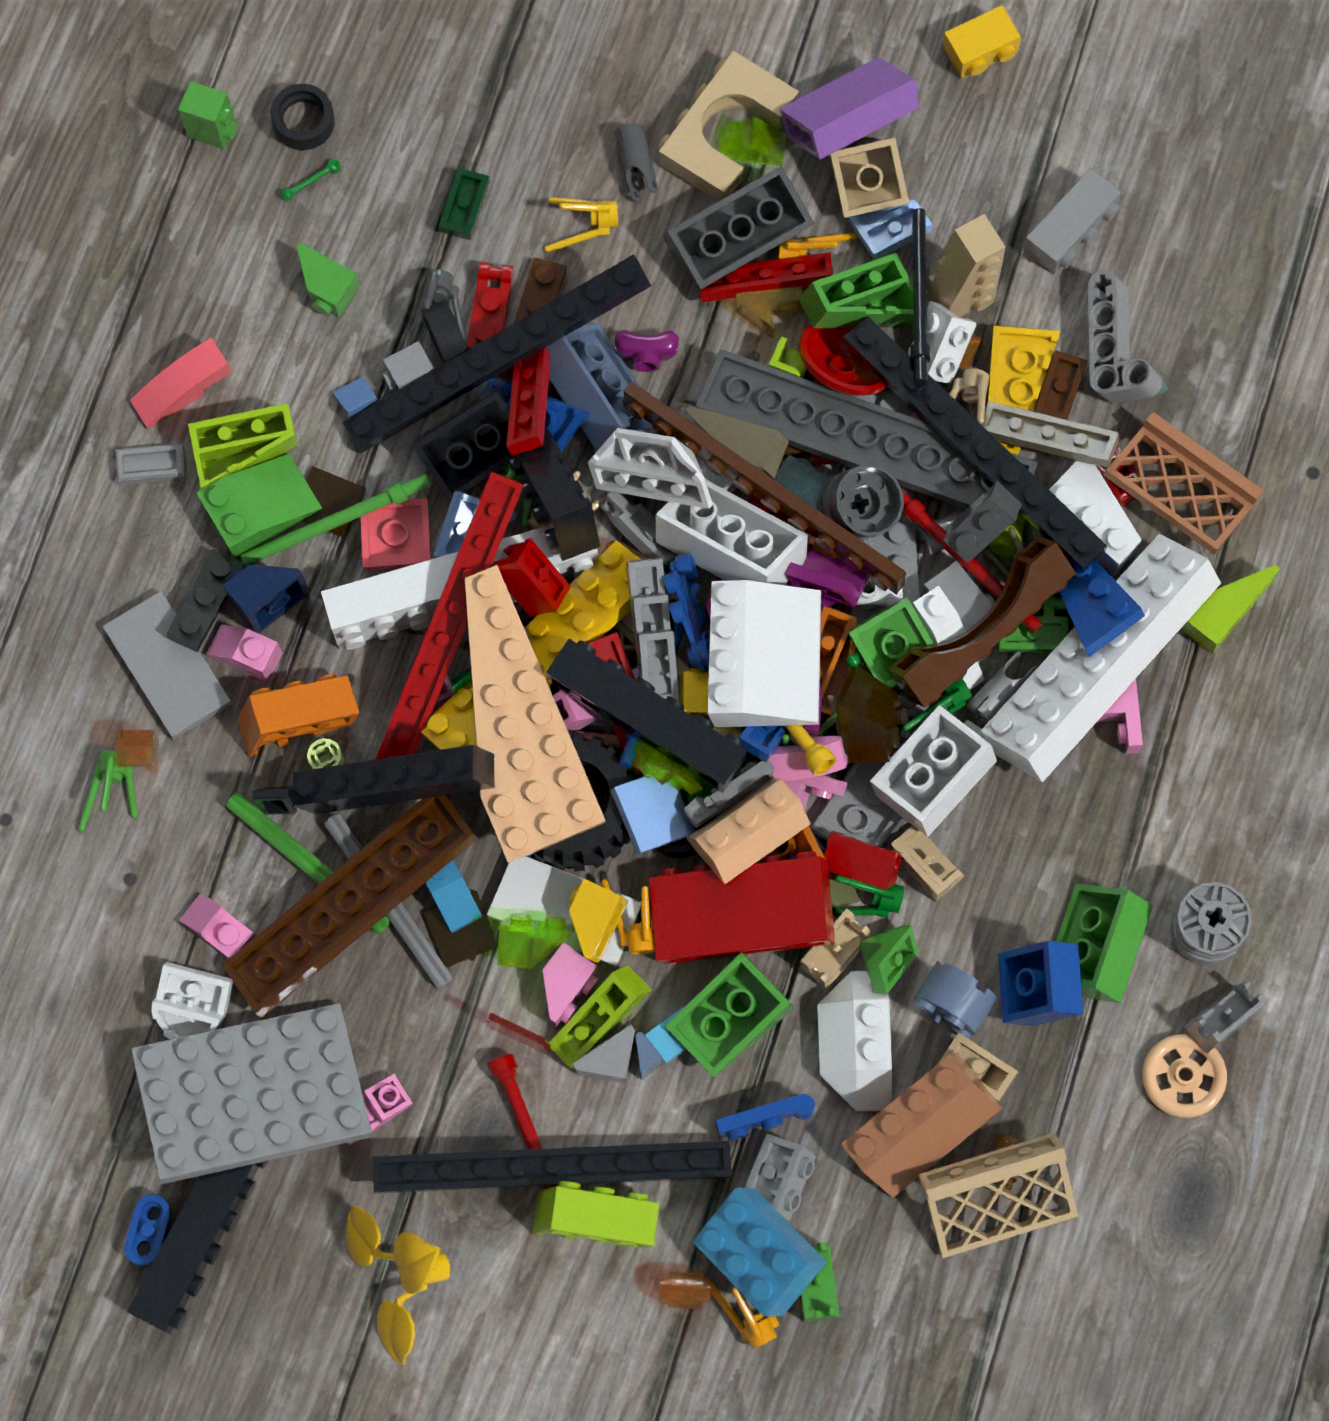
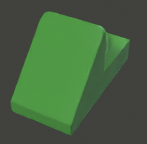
M903 925L860 942L867 973L871 978L875 993L887 994L919 955L911 925Z

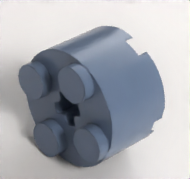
M937 961L915 995L914 1004L922 1010L920 1014L927 1020L937 1025L940 1021H943L951 1026L950 1031L954 1035L960 1033L969 1039L971 1035L974 1036L996 1002L997 997L988 988L982 993L977 986L979 981L966 972L948 963H944L942 966L940 961Z

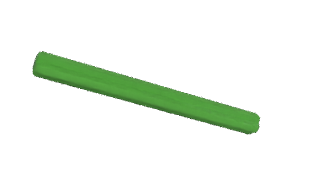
M236 792L229 798L226 805L231 812L318 885L333 873L330 868L243 795ZM387 916L383 917L371 929L377 934L383 933L390 924L389 918Z

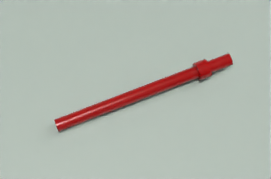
M903 491L904 511L902 514L912 523L916 521L997 599L1004 586L974 558L969 563L961 558L943 541L947 532L925 512L926 507L919 500H912ZM1033 614L1022 621L1032 633H1035L1043 624Z

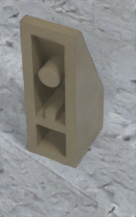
M688 406L686 412L710 436L769 477L775 478L788 445V440L778 430Z

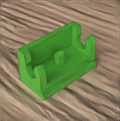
M819 1243L812 1246L827 1263L800 1295L804 1322L840 1317L830 1245H827V1243Z

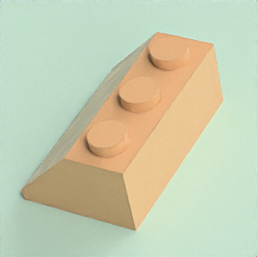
M771 778L687 837V840L720 880L726 884L809 826L810 822L800 799L782 779Z

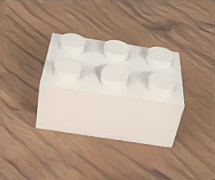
M939 705L891 757L890 761L870 780L876 797L928 837L997 760L990 743Z

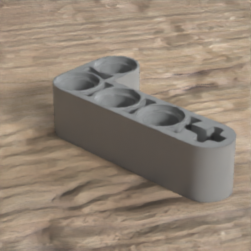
M1104 269L1096 271L1088 283L1090 385L1095 392L1110 403H1122L1153 397L1162 387L1161 375L1142 359L1130 360L1128 288L1113 272ZM1113 316V319L1111 320V322H1110L1109 324L1105 325V322L1107 321V319H1108L1109 317ZM1114 347L1112 353L1105 357L1107 351ZM1143 374H1146L1145 379L1141 383H1138L1139 378ZM1114 379L1112 386L1106 389L1108 382Z

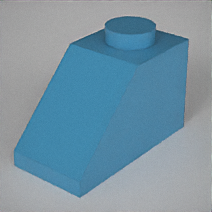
M453 860L424 883L451 933L482 917Z

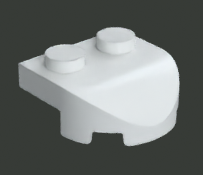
M166 962L162 967L156 999L152 1001V1016L164 1031L163 1035L171 1040L217 1030L227 1013L233 980Z

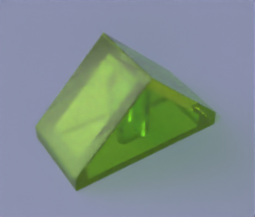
M750 117L721 127L718 152L735 162L783 167L786 133L756 117Z

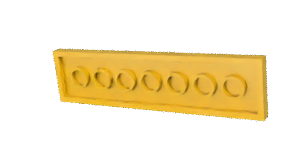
M617 540L599 556V559L593 562L594 567L583 571L570 584L571 587L557 611L537 615L524 628L545 679L546 671L568 639L576 643L579 640L590 643L600 639L631 610L626 561L641 559ZM472 681L459 689L429 718L426 728L421 731L423 736L438 750L467 745L477 746Z

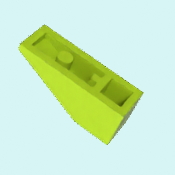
M1273 565L1216 589L1183 625L1181 630L1213 654L1275 580L1280 568Z
M629 965L612 972L547 1045L572 1070V1064L594 1050L640 1005L652 989Z

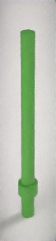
M424 474L403 484L400 481L388 486V490L240 554L241 559L247 567L391 503L398 505L407 501L408 496L432 486L427 474Z

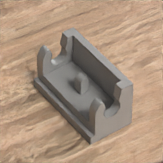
M1244 980L1238 986L1236 984L1184 1026L1207 1054L1253 1017L1268 1002L1263 994L1253 997L1247 989L1251 985L1249 981Z

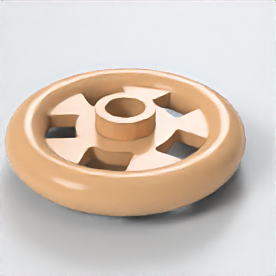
M1176 1034L1162 1039L1151 1048L1143 1064L1142 1080L1148 1097L1160 1110L1175 1117L1193 1118L1209 1112L1219 1103L1227 1085V1070L1224 1060L1216 1048L1207 1054L1190 1034ZM1175 1049L1180 1058L1172 1062L1171 1065H1168L1163 1056ZM1194 1050L1201 1053L1207 1059L1201 1067L1196 1061L1189 1058ZM1182 1069L1189 1070L1192 1076L1191 1080L1183 1081L1179 1077V1071ZM1166 1073L1167 1081L1171 1088L1160 1090L1156 1076ZM1203 1075L1213 1078L1209 1092L1199 1089ZM1177 1092L1183 1094L1192 1093V1103H1177Z

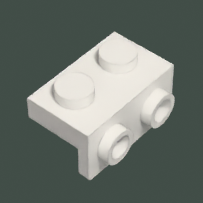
M929 302L927 307V344L931 347V360L927 363L928 374L935 381L950 384L963 358L976 323L970 319L958 317L939 303Z

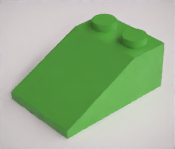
M290 454L227 475L196 492L203 508L234 559L240 558V554L259 547L302 523L305 518L322 509Z
M741 952L665 1027L715 1078L767 1034L795 1006Z

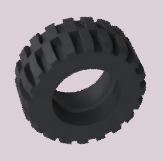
M574 732L571 740L586 775L600 782L606 792L607 807L603 815L606 823L533 853L536 860L544 864L550 862L554 864L555 868L565 871L566 867H574L575 871H585L584 866L594 864L595 868L605 864L604 860L611 856L614 859L621 853V847L624 844L628 845L631 839L610 790L637 779V776L632 773L633 767L625 768L619 764L621 752L613 744L608 747L604 744V739L594 735L592 740L584 737V733Z

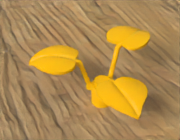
M352 1206L346 1224V1243L349 1254L354 1262L359 1266L365 1267L371 1265L375 1257L377 1259L395 1260L398 1266L397 1271L400 1274V1281L406 1292L397 1297L394 1303L390 1300H385L381 1303L377 1314V1330L381 1343L387 1353L396 1362L404 1365L413 1347L415 1327L409 1311L402 1307L405 1300L418 1292L426 1291L428 1284L446 1281L450 1276V1263L447 1256L439 1252V1247L427 1243L412 1232L399 1234L395 1242L394 1253L381 1252L377 1248L381 1242V1233L376 1221L363 1208Z

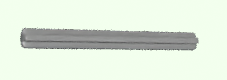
M334 814L324 822L327 830L348 860L363 848L340 814ZM400 903L387 914V917L436 988L440 989L446 986L452 980L451 974L402 903Z

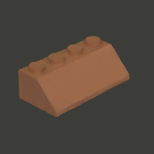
M958 1052L952 1053L847 1138L841 1145L863 1173L894 1198L919 1178L918 1174L930 1169L1003 1108Z

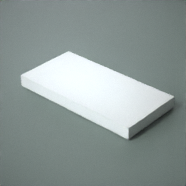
M527 856L509 863L487 913V917L559 946L565 942L583 955L569 913L571 893L576 885H581L583 879ZM611 890L629 900L621 917L626 931L630 932V925L636 923L641 911V902ZM617 926L600 960L601 963L617 968L625 947H621Z

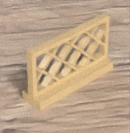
M1055 1132L918 1174L921 1187L925 1193L942 1258L1079 1216L1065 1162L1067 1160L1065 1150ZM1057 1164L1059 1172L1051 1184L1038 1178L1044 1167ZM1020 1176L1025 1178L1026 1181L1017 1194L1004 1188L1009 1178ZM1034 1183L1047 1189L1038 1204L1025 1199ZM1061 1183H1062L1063 1189L1058 1188ZM985 1186L992 1191L983 1205L970 1199L976 1188ZM999 1194L1013 1200L1004 1215L990 1209ZM1057 1194L1066 1199L1068 1208L1052 1212L1046 1209V1206L1053 1195ZM947 1197L958 1200L949 1215L938 1211L935 1201ZM965 1204L979 1210L970 1225L957 1220ZM1020 1204L1034 1210L1026 1221L1019 1223L1011 1219ZM986 1215L1000 1221L994 1231L984 1233L978 1230ZM940 1219L943 1220V1221H945L942 1226H941ZM952 1225L966 1231L960 1241L946 1245L945 1236Z

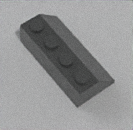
M780 166L671 228L662 237L678 265L701 290L815 223L785 170Z

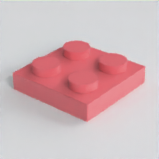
M427 498L408 499L398 505L391 503L360 517L364 571L400 569L431 560L429 504Z

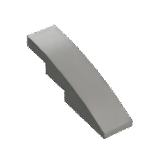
M651 558L626 561L640 678L655 687L654 692L664 699L670 696L679 700L674 633L670 625L668 595L665 593L663 559Z

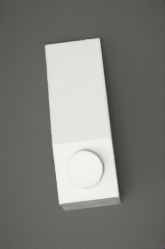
M939 585L911 603L934 645L947 642L965 632L959 614ZM978 662L974 663L963 677L969 690L985 680Z

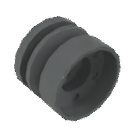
M873 464L859 465L828 479L819 490L816 501V509L862 541L891 530L901 518L904 507L903 491L897 479L888 470ZM850 503H856L857 509L852 510Z

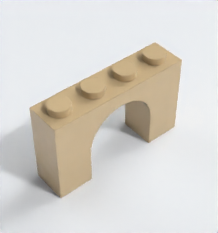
M735 51L730 54L727 60L722 58L714 69L713 79L708 85L704 83L699 88L695 96L696 102L690 110L685 108L677 119L676 129L671 135L667 133L657 148L660 166L718 202L733 194L742 183L743 167L708 144L702 132L706 122L719 111L729 108H740L755 114L780 130L784 124L779 108L799 99L798 90Z

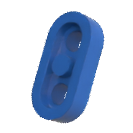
M147 1195L138 1201L125 1242L127 1258L140 1267H148L153 1264L169 1229L172 1217L171 1206L159 1195ZM153 1208H159L160 1216L156 1220H150L148 1217L149 1211ZM143 1243H149L151 1246V1250L147 1255H140L139 1247Z

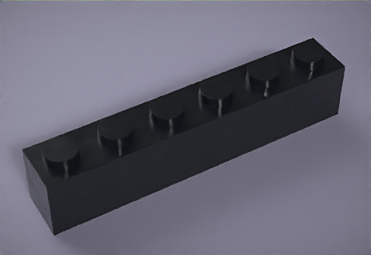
M571 639L567 640L546 671V681L720 792L723 793L746 759L747 750L743 748L744 744L742 741L727 733L723 736L713 729L715 727L714 724L701 715L691 716L684 711V705L673 697L667 696L664 699L654 692L655 687L648 681L640 677L634 680L626 675V669L616 661L608 659L606 662L595 655L596 650L586 642L579 640L576 643Z
M467 745L293 772V806L313 814H321L495 788L494 753L475 745Z
M269 1160L199 1176L127 1312L169 1335L173 1328L178 1330L181 1327L188 1312L184 1307L190 1296L195 1298L201 1290L205 1278L201 1275L207 1264L213 1265L222 1249V1246L218 1243L224 1232L230 1233L239 1217V1214L235 1211L242 1199L248 1200L256 1184L252 1179L258 1168L264 1169Z

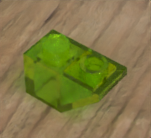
M511 914L510 918L507 917L499 925L497 965L532 969L575 932L574 925L566 923V919L562 917H546L545 921L531 920V915Z

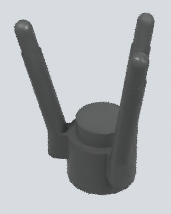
M432 270L427 274L423 300L411 336L412 343L417 342L424 322L421 310L423 308L428 310L431 303L435 304L444 299L446 301L451 299L454 317L466 342L459 303L460 288L453 285L452 274L445 270Z

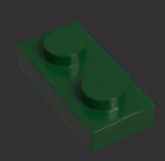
M457 168L438 226L439 232L471 240L490 183L489 175Z

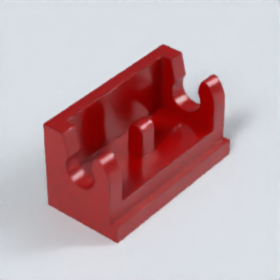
M529 538L525 542L512 544L504 548L503 552L508 557L493 562L491 567L498 566L508 591L530 617L557 611L571 586L535 542Z
M832 831L830 832L824 856L828 862V871L887 890L896 884L902 852L888 850L845 836L843 833Z

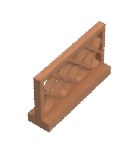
M1154 412L1147 418L1143 427L1104 473L1106 478L1213 554L1219 550L1245 516L1252 511L1264 491ZM1143 441L1154 449L1155 456H1139L1137 445ZM1164 463L1175 464L1182 469L1183 475L1167 476ZM1141 464H1157L1160 476L1144 477ZM1120 465H1134L1137 478H1126L1116 470ZM1185 483L1187 496L1172 497L1169 484ZM1192 483L1203 484L1209 489L1210 495L1195 496ZM1146 485H1162L1164 497L1154 498L1148 494ZM1212 503L1215 516L1200 517L1197 504ZM1220 503H1230L1239 510V513L1237 515L1223 516ZM1189 504L1192 517L1182 518L1175 513L1174 505ZM1217 524L1220 536L1216 541L1203 533L1202 525Z

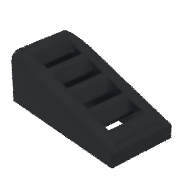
M293 786L265 787L253 791V799L265 815L296 814L297 808L293 806Z

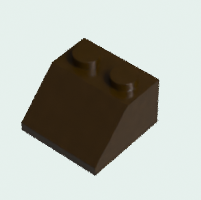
M853 666L835 704L849 763L889 762L894 749L899 746L903 726L908 721L907 710L905 707H901L897 692L861 667Z

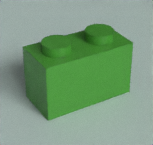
M190 81L178 109L187 137L224 150L228 139L233 140L238 128V122L235 119L234 109L231 106L228 93Z

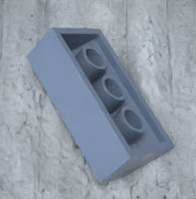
M599 323L583 325L546 347L551 354L549 379L558 391L561 400L590 412L580 428L587 435L595 452L600 449L617 428L658 434L653 429L652 424L643 418L641 420L634 418L626 410L623 391L631 382H634L639 387L641 386L621 356L617 354L615 347Z

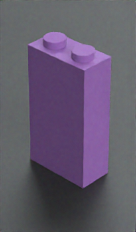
M878 57L779 109L787 137L820 160L920 108L917 97L919 88L912 76L906 75L895 65H891Z

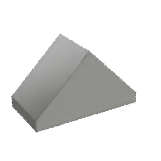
M629 1025L574 1062L572 1065L576 1074L627 1084L636 1038L634 1027Z

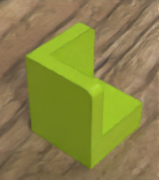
M781 336L769 366L805 378L808 370L800 358L799 351L788 348V338Z

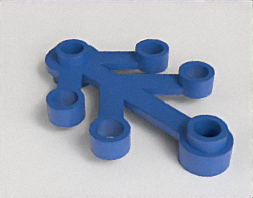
M690 552L676 556L675 561L670 562L672 572L664 575V582L669 594L677 593L680 600L669 604V608L676 624L683 622L690 640L691 648L687 649L689 661L693 668L698 667L704 673L709 671L710 638L706 631L700 633L701 626L707 619L702 604L699 602L694 606L690 580L698 578V570L693 556Z

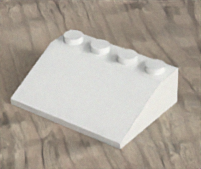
M750 580L712 581L708 715L715 727L819 725L820 590Z

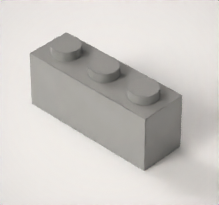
M1090 168L1026 237L1024 251L1052 274H1055L1061 267L1068 268L1078 255L1076 250L1083 243L1085 245L1090 244L1099 232L1097 227L1104 220L1107 222L1111 221L1120 209L1118 202L1121 191Z

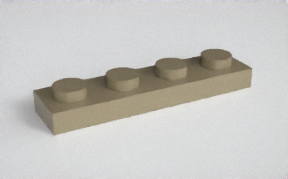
M991 401L988 402L984 414V422L981 424L998 441L1108 468L1119 442V432Z

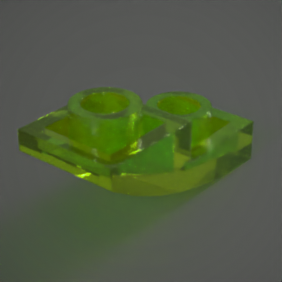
M638 742L633 746L639 757L636 765L647 778L653 775L661 785L670 780L677 790L680 791L684 788L692 797H695L704 790L697 776L648 745Z

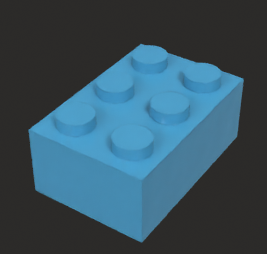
M735 1188L692 1241L763 1316H784L827 1263L755 1188Z

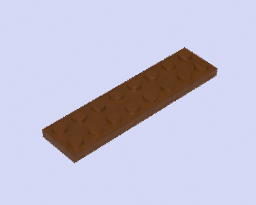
M446 795L423 798L223 963L222 966L254 1013L263 1018L479 838Z

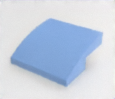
M670 769L627 782L610 790L637 855L662 845L665 846L679 841L695 832L693 824L684 813L685 805Z

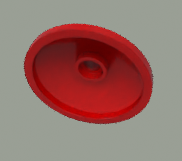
M809 325L804 330L798 344L799 355L807 370L820 383L834 391L852 396L873 395L888 387L843 343V337L853 328H813L812 325Z

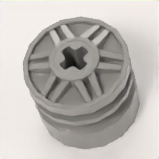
M1219 882L1202 883L1191 889L1175 910L1170 925L1172 942L1178 952L1192 963L1203 966L1219 965L1232 958L1248 937L1252 924L1250 906L1244 896L1230 885ZM1212 914L1218 917L1215 927L1208 925Z

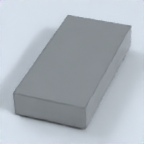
M183 444L115 449L117 482L119 485L186 479Z

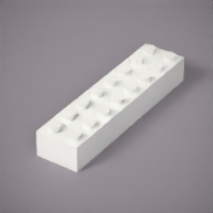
M542 527L502 539L493 560L495 562L499 559L507 558L508 556L503 552L504 548L512 544L525 542L526 539L531 538L564 579L570 582L574 581L583 571L594 567L593 562L599 559L596 548L561 561L556 549L550 551L543 531L547 529ZM458 552L321 591L331 629L339 649L343 647L348 650L356 649L365 645V641L374 638L379 640L391 639L398 635V631L409 628L412 630L427 628ZM509 592L512 601L517 602L516 599Z
M1158 534L1116 581L1141 607L1145 617L1090 657L1085 651L1074 627L980 731L985 740L992 745L994 754L1038 781L1043 782L1221 584L1208 558Z

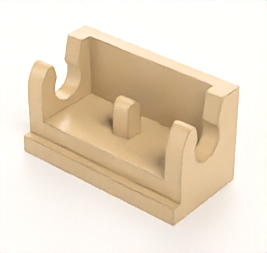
M913 825L890 844L889 850L902 852L900 864L935 902L965 876L926 835Z
M848 909L833 923L835 944L812 947L800 963V968L826 991L861 952L860 942L871 937L870 929L866 925L861 926L855 920L854 914Z

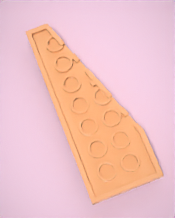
M495 565L466 577L465 589L477 747L494 753L495 788L480 790V794L508 863H512L604 824L606 820L500 570Z

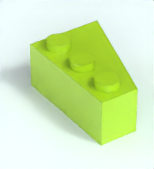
M288 403L188 424L201 489L227 475L275 459L298 445L293 417Z
M560 1181L559 1186L537 1192L532 1235L543 1236L544 1233L565 1235V1239L572 1240L583 1238L596 1240L604 1244L636 1248L654 1246L659 1203L648 1201V1195L627 1193V1198L614 1196V1189L593 1187V1192L580 1190L581 1184Z

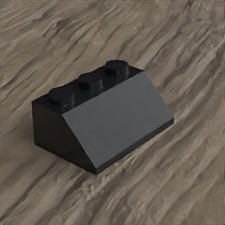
M499 384L416 437L412 444L413 449L449 502L452 500L454 491L465 493L488 478L491 471L496 473L509 464L508 458L512 454L506 447L510 400Z

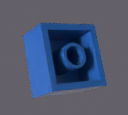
M1044 941L998 953L1003 1023L1035 1026L1083 1015L1078 944Z

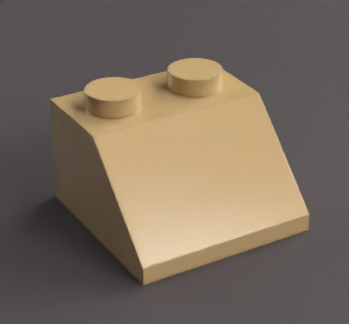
M896 138L838 150L829 155L844 218L909 204Z

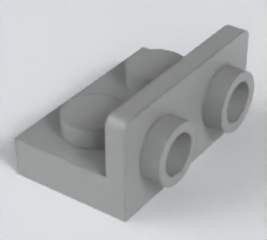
M766 1134L745 1188H755L785 1220L790 1221L793 1213L800 1206L801 1193L805 1183L813 1174L816 1155L803 1145Z

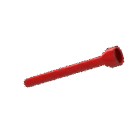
M508 1054L487 1063L491 1077H496L498 1083L502 1082L528 1150L543 1149L515 1079V1076H517L515 1069L518 1068L514 1055ZM543 1186L544 1190L549 1189V1188H552V1187H555V1186Z

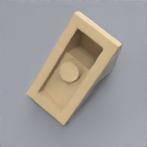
M958 1033L939 1062L949 1054L958 1052L992 1096L999 1102L1015 1079L1018 1071Z

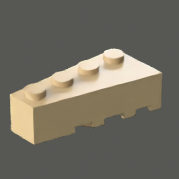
M985 214L954 230L943 250L945 255L934 266L937 271L936 276L931 275L926 281V286L928 287L927 307L929 302L939 303L958 317H962L975 309L982 311L994 302L1006 247Z

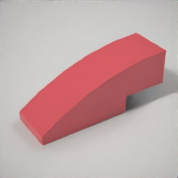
M209 338L155 376L130 399V402L146 428L149 429L204 396V389L230 375L232 372L228 362L213 339Z

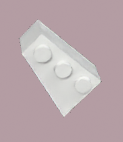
M1076 460L1049 490L1107 545L1106 551L1096 561L1115 576L1137 553L1141 538L1095 464Z

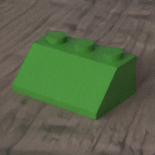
M1075 884L1056 942L1078 944L1082 995L1088 998L1121 1003L1153 908L1152 904L1128 889Z

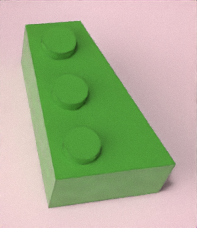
M897 253L814 281L799 298L813 328H854L867 316L880 328L913 326V285Z

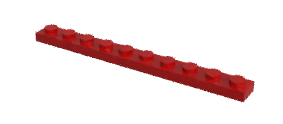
M493 471L490 472L374 760L416 753L423 735L421 731L427 726L468 624L465 578L491 567L523 489V483Z

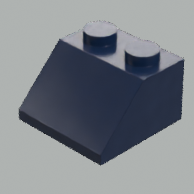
M248 565L245 569L239 568L232 572L226 579L227 583L223 585L232 607L256 633H261L310 594L304 576L298 568Z

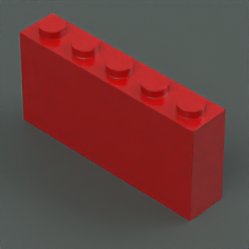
M816 852L796 853L795 859L783 861L782 856L763 857L761 863L753 864L726 884L720 880L708 864L694 866L693 872L680 873V869H665L659 871L660 876L649 877L656 961L663 964L738 956L741 952L747 955L835 944L828 862L821 856H816Z

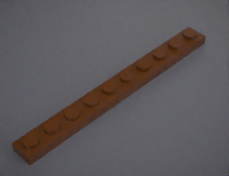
M631 382L623 391L625 408L634 418L638 420L643 418L652 424L653 429L659 435L675 437L693 451L695 456L705 461L707 467L718 476L725 475L731 479L739 491L746 495L751 493L760 500L762 506L773 514L778 512L788 519V523L791 526L810 534L825 551L831 552L833 550L843 557V561L851 569L866 572L878 588L884 591L889 589L896 595L903 588L906 571L634 382Z

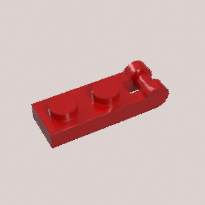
M480 262L466 344L468 350L505 329L514 266L503 265L501 268L491 266L489 262ZM489 279L501 281L500 289L488 287Z

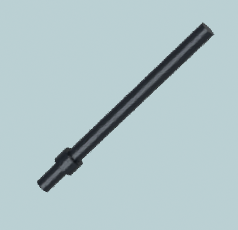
M916 208L912 211L914 344L910 347V360L914 363V384L925 386L928 383L927 363L931 360V347L927 344L926 211L922 208Z

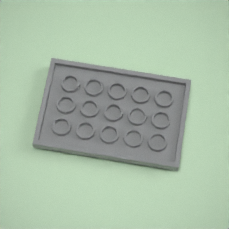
M340 1003L131 1048L160 1185L372 1137Z

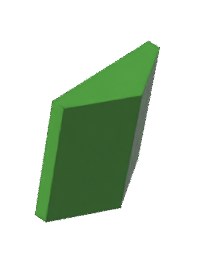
M907 597L871 615L847 632L871 675L889 688L897 684L887 670L912 647L934 645Z

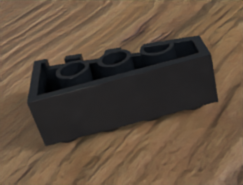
M546 428L544 430L542 446L532 451L513 455L508 458L514 476L521 475L523 481L520 483L524 484L522 492L526 501L533 500L535 504L531 508L538 526L544 524L547 529L543 531L550 551L556 549L561 561H565L601 546L592 504L588 498H584V492L579 481H575L571 467L568 462L564 461L559 446L549 429Z

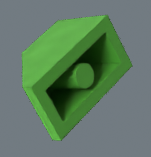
M300 242L297 246V251L308 295L312 303L311 306L323 315L328 316L331 313L339 318L360 287L357 273Z

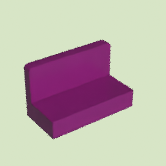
M815 551L808 553L803 566L791 562L785 573L794 587L820 590L821 597L855 608L870 577L862 570L855 571L851 569L843 560Z

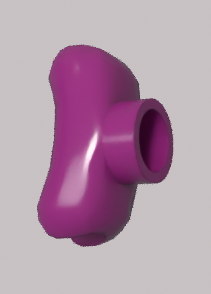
M621 330L615 336V349L617 354L623 359L633 360V368L635 370L654 372L660 368V361L670 360L677 354L679 338L676 333L670 330L653 335L635 334L628 330Z

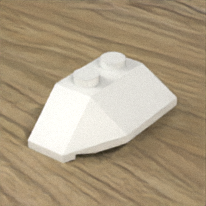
M617 428L588 461L596 489L710 509L713 505L704 475L693 451L675 437Z
M851 971L817 1005L820 1076L855 1112H877L883 1110L892 1102L889 993H875L867 971Z

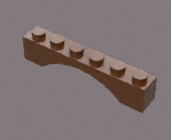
M1038 536L1014 557L1010 574L1001 594L992 608L977 624L947 642L927 647H912L887 670L907 699L925 708L927 705L936 702L941 697L942 692L953 682L962 679L974 663L987 657L1000 640L1013 634L1017 629V625L1026 617L1039 611L1042 603L1052 594L1064 589L1067 581L1076 574L1056 542Z

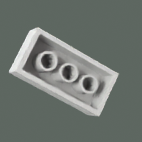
M706 479L705 481L713 504L710 509L668 502L656 514V543L678 555L690 552L696 565L724 581L750 580L785 585L789 581L785 573L790 563L803 566L807 557V534Z

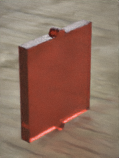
M490 1013L486 1023L490 1024L491 1029L547 1055L551 1045L548 1044L546 1038Z

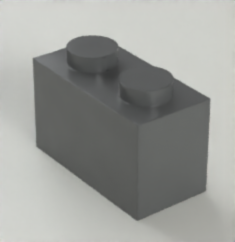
M997 481L950 524L943 541L969 563L1015 521L1022 504Z

